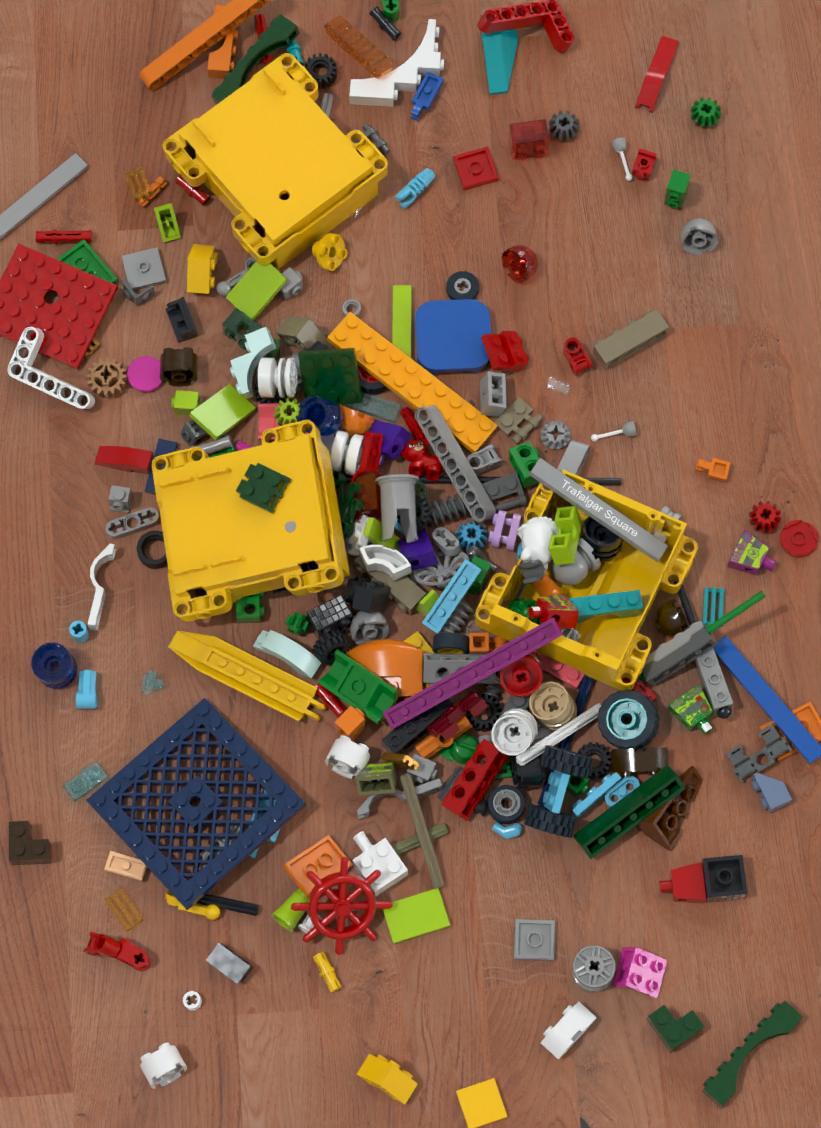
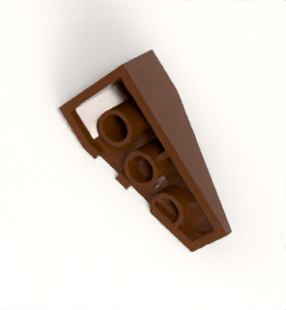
M694 766L689 767L679 776L686 789L638 824L644 835L667 850H671L683 832L681 829L683 821L688 819L690 814L687 812L690 803L695 801L703 781Z

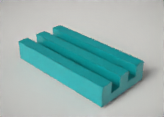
M704 588L703 623L710 625L715 622L716 594H719L718 619L723 616L724 588ZM708 593H712L710 621H707Z

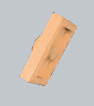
M110 851L104 868L107 872L138 881H143L147 869L140 859Z

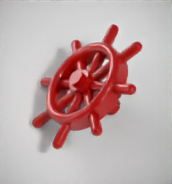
M347 857L341 858L340 872L330 874L322 879L313 871H308L306 876L315 885L310 892L308 903L291 904V910L308 911L310 920L314 925L303 936V941L309 942L320 932L328 938L336 939L335 952L338 955L343 953L344 939L355 937L362 932L371 941H375L377 935L368 926L374 918L376 909H391L393 906L390 901H376L370 887L380 877L381 871L374 870L364 880L362 877L348 872L349 861ZM347 883L357 886L347 895ZM339 884V891L337 888L330 889V887ZM362 892L365 893L366 902H353ZM323 893L331 900V902L318 901ZM331 910L321 920L319 919L317 911ZM352 910L365 911L361 918H359ZM337 916V928L327 926ZM345 917H348L354 924L345 927Z

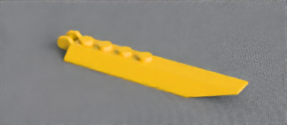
M177 630L168 648L197 671L298 722L305 715L310 719L319 721L321 717L308 710L310 705L321 711L326 709L325 705L314 700L317 687L215 636Z

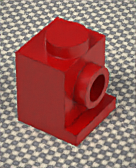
M639 148L632 168V176L639 180L645 179L649 181L657 154Z

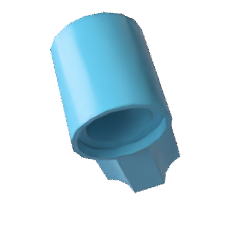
M79 671L76 709H97L96 671Z

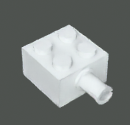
M363 831L353 837L362 850V854L353 859V865L361 877L365 880L374 870L381 871L380 877L370 885L375 897L408 875V869L386 838L372 845Z

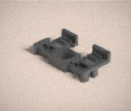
M772 724L757 733L759 738L762 737L766 742L764 745L768 749L764 747L749 757L750 760L747 758L748 755H744L742 752L743 747L741 744L725 753L732 765L737 767L736 769L733 767V772L740 782H744L742 779L757 770L759 773L775 763L774 759L786 751H792L784 737H781V741L779 740L780 736ZM758 755H766L768 762L765 765H759L756 761Z

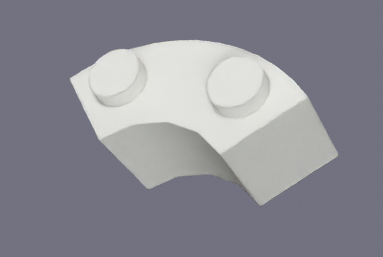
M368 545L359 548L360 557L368 572L375 570L383 571L390 575L393 581L411 573L410 563L395 549L383 547V545Z
M580 1002L574 1006L569 1005L562 1013L564 1015L563 1018L554 1027L549 1026L543 1033L545 1038L541 1044L557 1059H560L596 1019Z

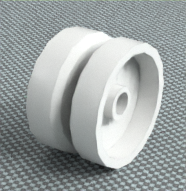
M337 431L330 456L333 472H341L344 464L346 475L353 476L359 470L365 436L355 434L349 443L348 432Z

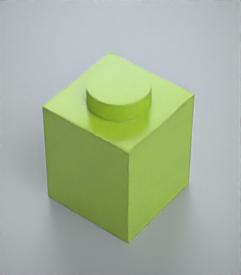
M176 390L175 397L172 396L171 407L174 408L175 414L189 416L190 412L199 406V392Z

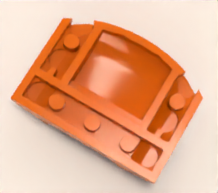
M381 639L362 643L347 652L348 657L356 660L398 690V697H411L423 690L422 649H417L404 641Z

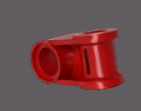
M574 337L568 338L564 343L563 354L569 363L572 373L576 376L580 371L593 368L592 362L580 341ZM574 346L576 350L570 351L567 347Z
M89 933L90 939L87 948H84L83 952L96 957L114 958L117 956L121 947L119 941L103 934Z
M122 937L119 941L120 951L114 958L138 971L147 970L151 964L147 953ZM138 958H139V959H142V958H143V959H144V962H143V963H142V962H139V963H138V962H137V959H138Z

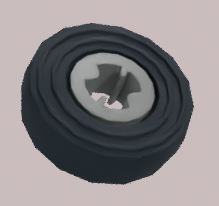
M459 271L449 277L446 283V292L451 300H474L479 293V283L472 273ZM462 284L465 285V288H464L463 291L460 290V287L462 286Z

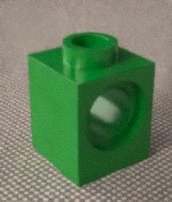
M569 774L570 777L566 790L575 798L579 794L583 795L589 788V778ZM576 778L580 781V784L573 786L570 780Z

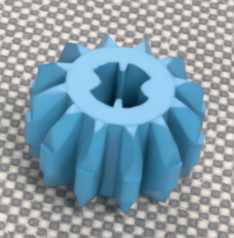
M467 520L466 526L463 524L459 525L460 530H456V535L458 536L457 539L461 549L466 547V552H468L471 546L484 548L483 543L487 542L488 538L486 537L487 530L483 529L484 525L482 523L477 526V521L474 520L473 524H470L469 520Z

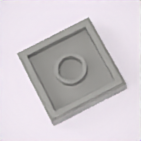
M515 919L514 960L554 961L555 920Z

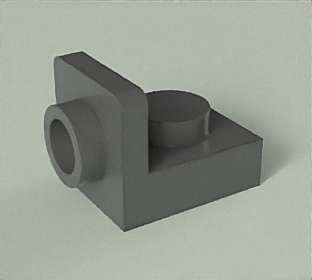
M194 420L186 422L181 431L183 440L190 447L194 446L198 439L209 435Z

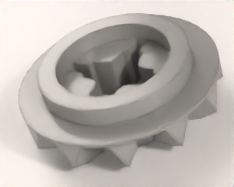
M555 420L549 421L542 427L540 437L546 447L557 450L569 443L571 434L570 429L564 422ZM555 428L558 434H561L557 436L556 441H554V436L550 434L554 432Z

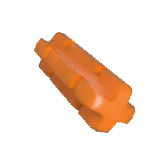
M161 176L155 180V184L152 183L143 192L144 195H140L136 199L137 203L145 207L149 203L148 200L151 201L161 191L160 188L163 189L167 185L166 180Z

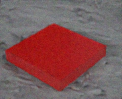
M488 146L453 156L463 191L499 181Z

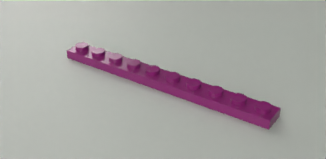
M553 617L387 709L383 714L391 729H394L562 636L563 633Z

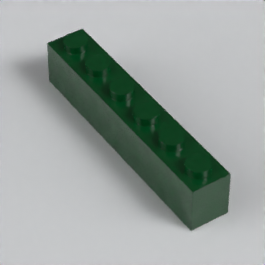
M666 765L575 833L573 837L585 854L592 859L686 788L677 774Z

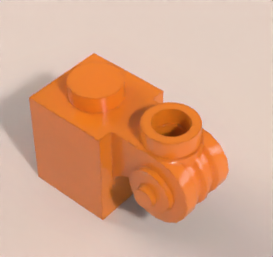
M489 632L469 633V654H488L508 643V640L499 636L494 638V640L489 639Z

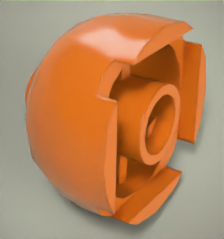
M341 405L337 415V424L344 432H348L349 437L352 438L355 434L365 435V431L369 432L376 418Z

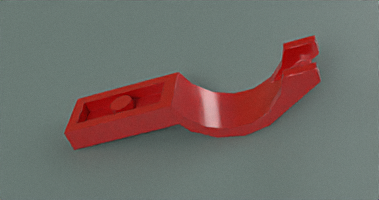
M661 36L652 63L644 78L635 108L639 109L641 104L650 107L649 112L653 113L663 80L669 71L678 47V40Z
M365 431L360 468L355 472L350 483L357 482L361 484L360 492L354 494L353 499L363 500L362 509L356 511L354 517L359 518L360 515L371 516L372 508L365 501L364 489L368 478L378 473L384 434Z

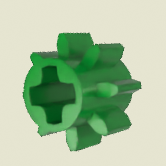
M295 612L293 616L288 615L285 621L286 626H288L287 631L298 636L302 632L307 633L310 626L309 622H307L308 617L298 612Z

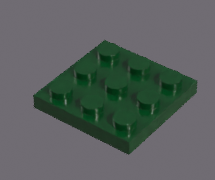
M355 348L300 351L298 353L306 403H334V405L362 403L363 397Z

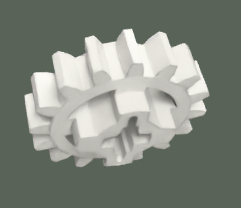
M360 515L359 519L356 518L353 523L354 531L346 539V552L355 557L360 554L359 548L371 543L363 535L368 516Z

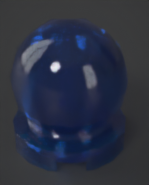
M310 396L300 403L299 407L301 408L299 416L296 417L297 422L303 420L312 421L319 429L320 436L333 435L342 427L343 412L334 401ZM309 428L306 432L310 433L312 428Z

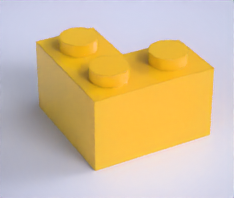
M192 245L188 255L187 292L209 294L211 288H214L215 277L212 276V270H215V264L218 262V253L215 252V246Z
M369 1054L356 1074L368 1084L382 1090L392 1099L404 1105L417 1086V1083L411 1079L413 1075L405 1070H399V1064L392 1060L388 1062L386 1058L379 1054L377 1057Z

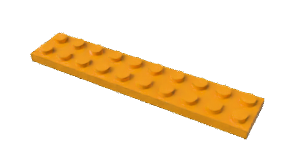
M349 312L327 337L326 340L337 349L355 348L357 364L416 410L424 406H436L456 441L470 452H477L496 430V423L485 415H481L479 410L353 313Z

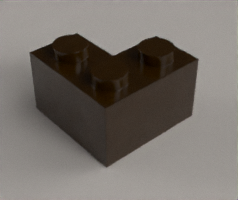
M29 821L9 822V861L12 866L52 864L51 843L49 839L32 840V826Z

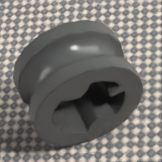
M484 685L483 689L485 692H482V696L487 694L488 697L491 698L492 696L494 700H498L499 696L497 694L501 690L495 686Z

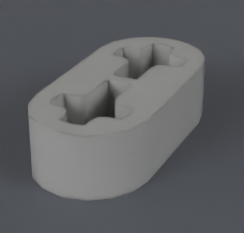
M440 527L432 532L434 544L445 555L455 556L460 553L459 540L448 529Z

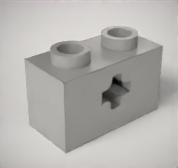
M488 371L480 380L481 415L499 417L506 409L505 374Z

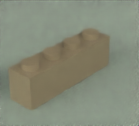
M657 309L653 312L648 311L641 319L633 320L622 330L617 329L612 332L610 337L599 339L594 344L593 354L604 370H607L666 336L669 326Z
M360 554L354 559L355 570L361 576H367L369 578L368 581L371 582L373 580L382 581L385 586L391 587L388 600H394L397 603L398 609L403 613L407 612L411 616L419 602L426 596V593L407 576L393 581L390 575L383 571L375 570L368 572Z

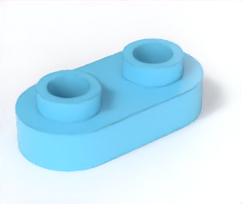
M627 776L610 788L605 794L606 805L609 808L617 802H612L611 797L615 796L620 801L640 786L638 779L633 776ZM632 785L633 789L627 790L626 786Z

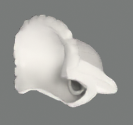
M540 516L529 519L527 523L522 524L517 529V535L522 540V561L539 559L543 563L546 572L548 562L552 560L548 549L551 535H557L558 531L555 522L551 518Z

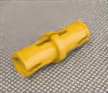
M320 952L313 956L319 968L320 976L326 982L330 993L340 990L342 986L334 973V967H331L327 960L325 952Z

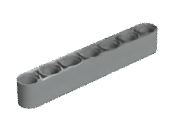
M434 405L418 408L415 418L472 518L477 522L492 519L496 513L495 507L440 411Z

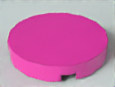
M142 356L133 360L127 370L128 382L131 387L142 393L157 390L162 383L160 380V361L150 356Z

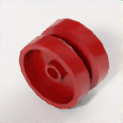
M534 651L499 670L500 683L504 690L511 695L522 697L534 693L541 686L543 680L540 659Z

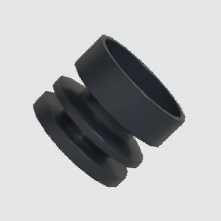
M590 516L585 520L583 539L593 548L594 551L591 553L595 560L599 558L600 562L616 558L621 552L623 539Z

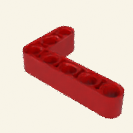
M543 0L488 9L483 13L477 24L478 29L486 34L543 25L553 48L559 53H565L575 39L560 5L555 0Z

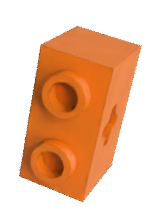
M350 706L334 722L336 733L339 736L349 737L353 742L366 729L364 713L360 709H354Z

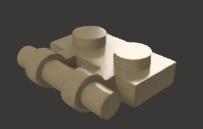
M519 397L494 423L497 424V429L506 437L513 432L515 436L512 438V441L517 444L520 440H524L527 434L539 425L543 417L539 413L531 417L530 414L533 412V408ZM525 421L527 424L522 429L518 426Z

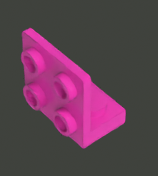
M623 947L612 986L631 988L650 997L657 998L667 960L637 947Z

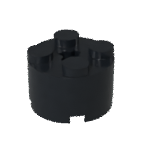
M541 754L524 766L517 764V755H509V758H513L510 770L513 784L517 785V789L541 786L543 783L542 779H545L544 767H540L539 762Z

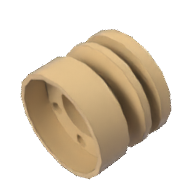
M552 681L542 683L530 696L529 708L536 719L547 730L556 731L576 718L577 705L565 687L559 683Z

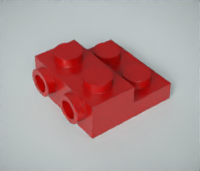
M516 331L484 334L481 337L493 370L520 371L529 364V357L522 348V339L517 335Z

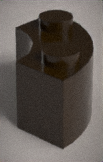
M647 747L635 750L634 748L612 749L613 773H621V777L633 776V773L649 772V776H653L668 765L667 747Z

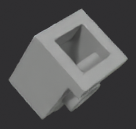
M111 486L109 495L110 511L129 513L133 496L130 488Z

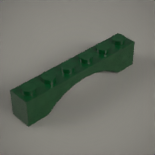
M281 14L274 18L270 23V27L260 34L258 41L249 47L243 59L236 63L233 71L229 72L222 84L214 89L211 96L215 104L220 103L242 87L254 66L263 57L276 50L289 47L300 34L297 25Z
M786 1001L782 1004L777 1003L770 1010L773 1014L768 1019L764 1017L757 1024L759 1029L755 1033L750 1032L743 1040L745 1042L744 1046L741 1049L738 1046L730 1054L732 1059L728 1063L724 1061L716 1069L719 1073L714 1078L710 1076L704 1082L705 1088L702 1092L720 1109L735 1093L739 1068L748 1053L768 1039L788 1035L803 1018Z

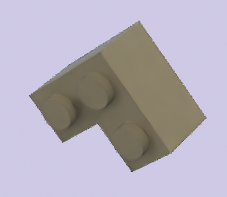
M288 316L276 332L287 345L297 346L301 351L307 350L317 341H320L326 349L331 345L326 340L327 334L316 327V323L310 318Z

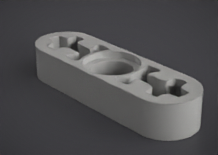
M149 507L109 521L106 524L105 530L109 538L118 539L157 525L160 519L159 514L155 508ZM149 513H151L153 516L152 521H150V519L148 518ZM140 516H142V519H144V524H141V520L139 518ZM130 519H136L138 524L136 527L130 528L127 526V522ZM122 522L124 523V526H125V529H126V530H124V531H123V528H122V525H121ZM112 526L118 528L117 533H113V531H111Z

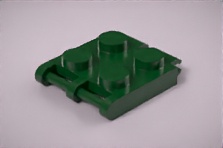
M257 463L256 466L250 464L244 475L248 478V481L242 479L236 491L240 494L239 497L273 514L279 498H282V492L287 483H290L292 479L260 463ZM282 481H284L279 492H277L280 484L282 483ZM276 496L275 499H274V501L272 502L271 506L268 507L269 504L271 503L273 497Z

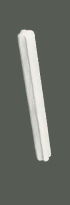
M597 703L529 747L525 752L517 755V764L524 766L542 754L546 745H556L596 719L599 715L598 711L601 704Z

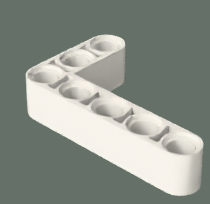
M27 327L24 329L8 365V374L12 378L77 408L91 409L95 404V398L91 393L32 367L43 342L44 333L39 328ZM35 331L36 338L32 341L30 334ZM25 348L29 350V355L26 358L23 356ZM18 365H20L21 367V373L19 375L15 373V369ZM37 373L38 380L34 383L32 375ZM52 380L55 386L52 390H49L48 383ZM67 388L71 390V395L68 398L65 396ZM83 396H86L88 402L83 406L81 399Z

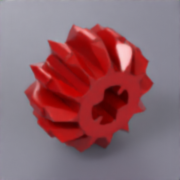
M760 501L758 506L753 505V511L749 512V517H751L749 523L755 524L754 530L761 528V534L764 533L765 529L768 533H771L772 528L777 529V523L781 522V517H779L781 511L775 510L776 504L769 506V501L766 502V505Z

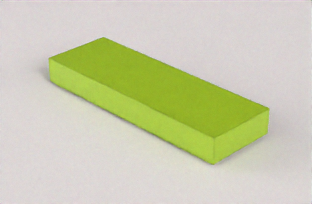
M369 517L363 535L375 545H383V547L400 552L398 541L401 539L393 533V537L387 539L384 543L382 541V524L375 518Z

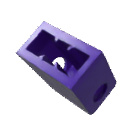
M375 420L371 432L384 434L379 467L382 466L385 458L397 459L412 434L402 426Z
M425 528L417 531L418 540L415 542L407 543L406 537L398 541L400 553L410 563L411 571L439 564Z

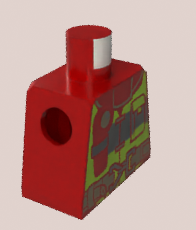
M564 594L538 597L536 606L529 607L528 614L530 618H538L541 623L554 617L560 628H576L579 610Z

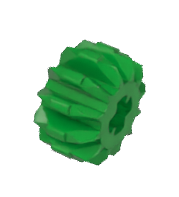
M701 97L700 101L696 100L694 106L691 107V119L695 120V125L700 123L701 128L705 125L710 128L712 124L716 125L718 119L721 118V106L717 105V100L711 102L710 97L707 100Z

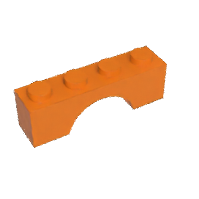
M215 5L214 14L225 5ZM235 28L224 36L226 39L220 49L209 53L207 68L209 78L224 79L235 68V62L232 61L233 56L236 57L237 46L234 44L235 40H238V29Z

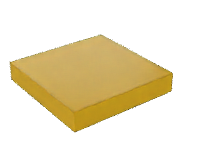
M494 1078L456 1091L468 1128H478L507 1118Z

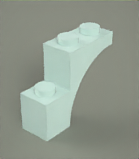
M266 327L245 335L247 340L245 346L249 353L230 360L232 367H230L231 374L238 382L236 384L237 391L246 399L254 396L252 378L260 359L276 349L271 332Z

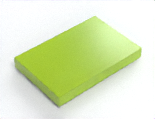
M255 262L228 293L226 298L249 321L253 322L288 282V279L271 263L263 266Z
M228 384L191 411L189 417L216 441L254 413L256 407L242 394L240 395L231 384Z
M439 888L392 902L393 906L391 909H382L393 944L450 927Z

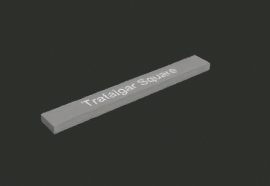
M540 458L529 473L537 481L654 561L658 562L668 547L667 544Z

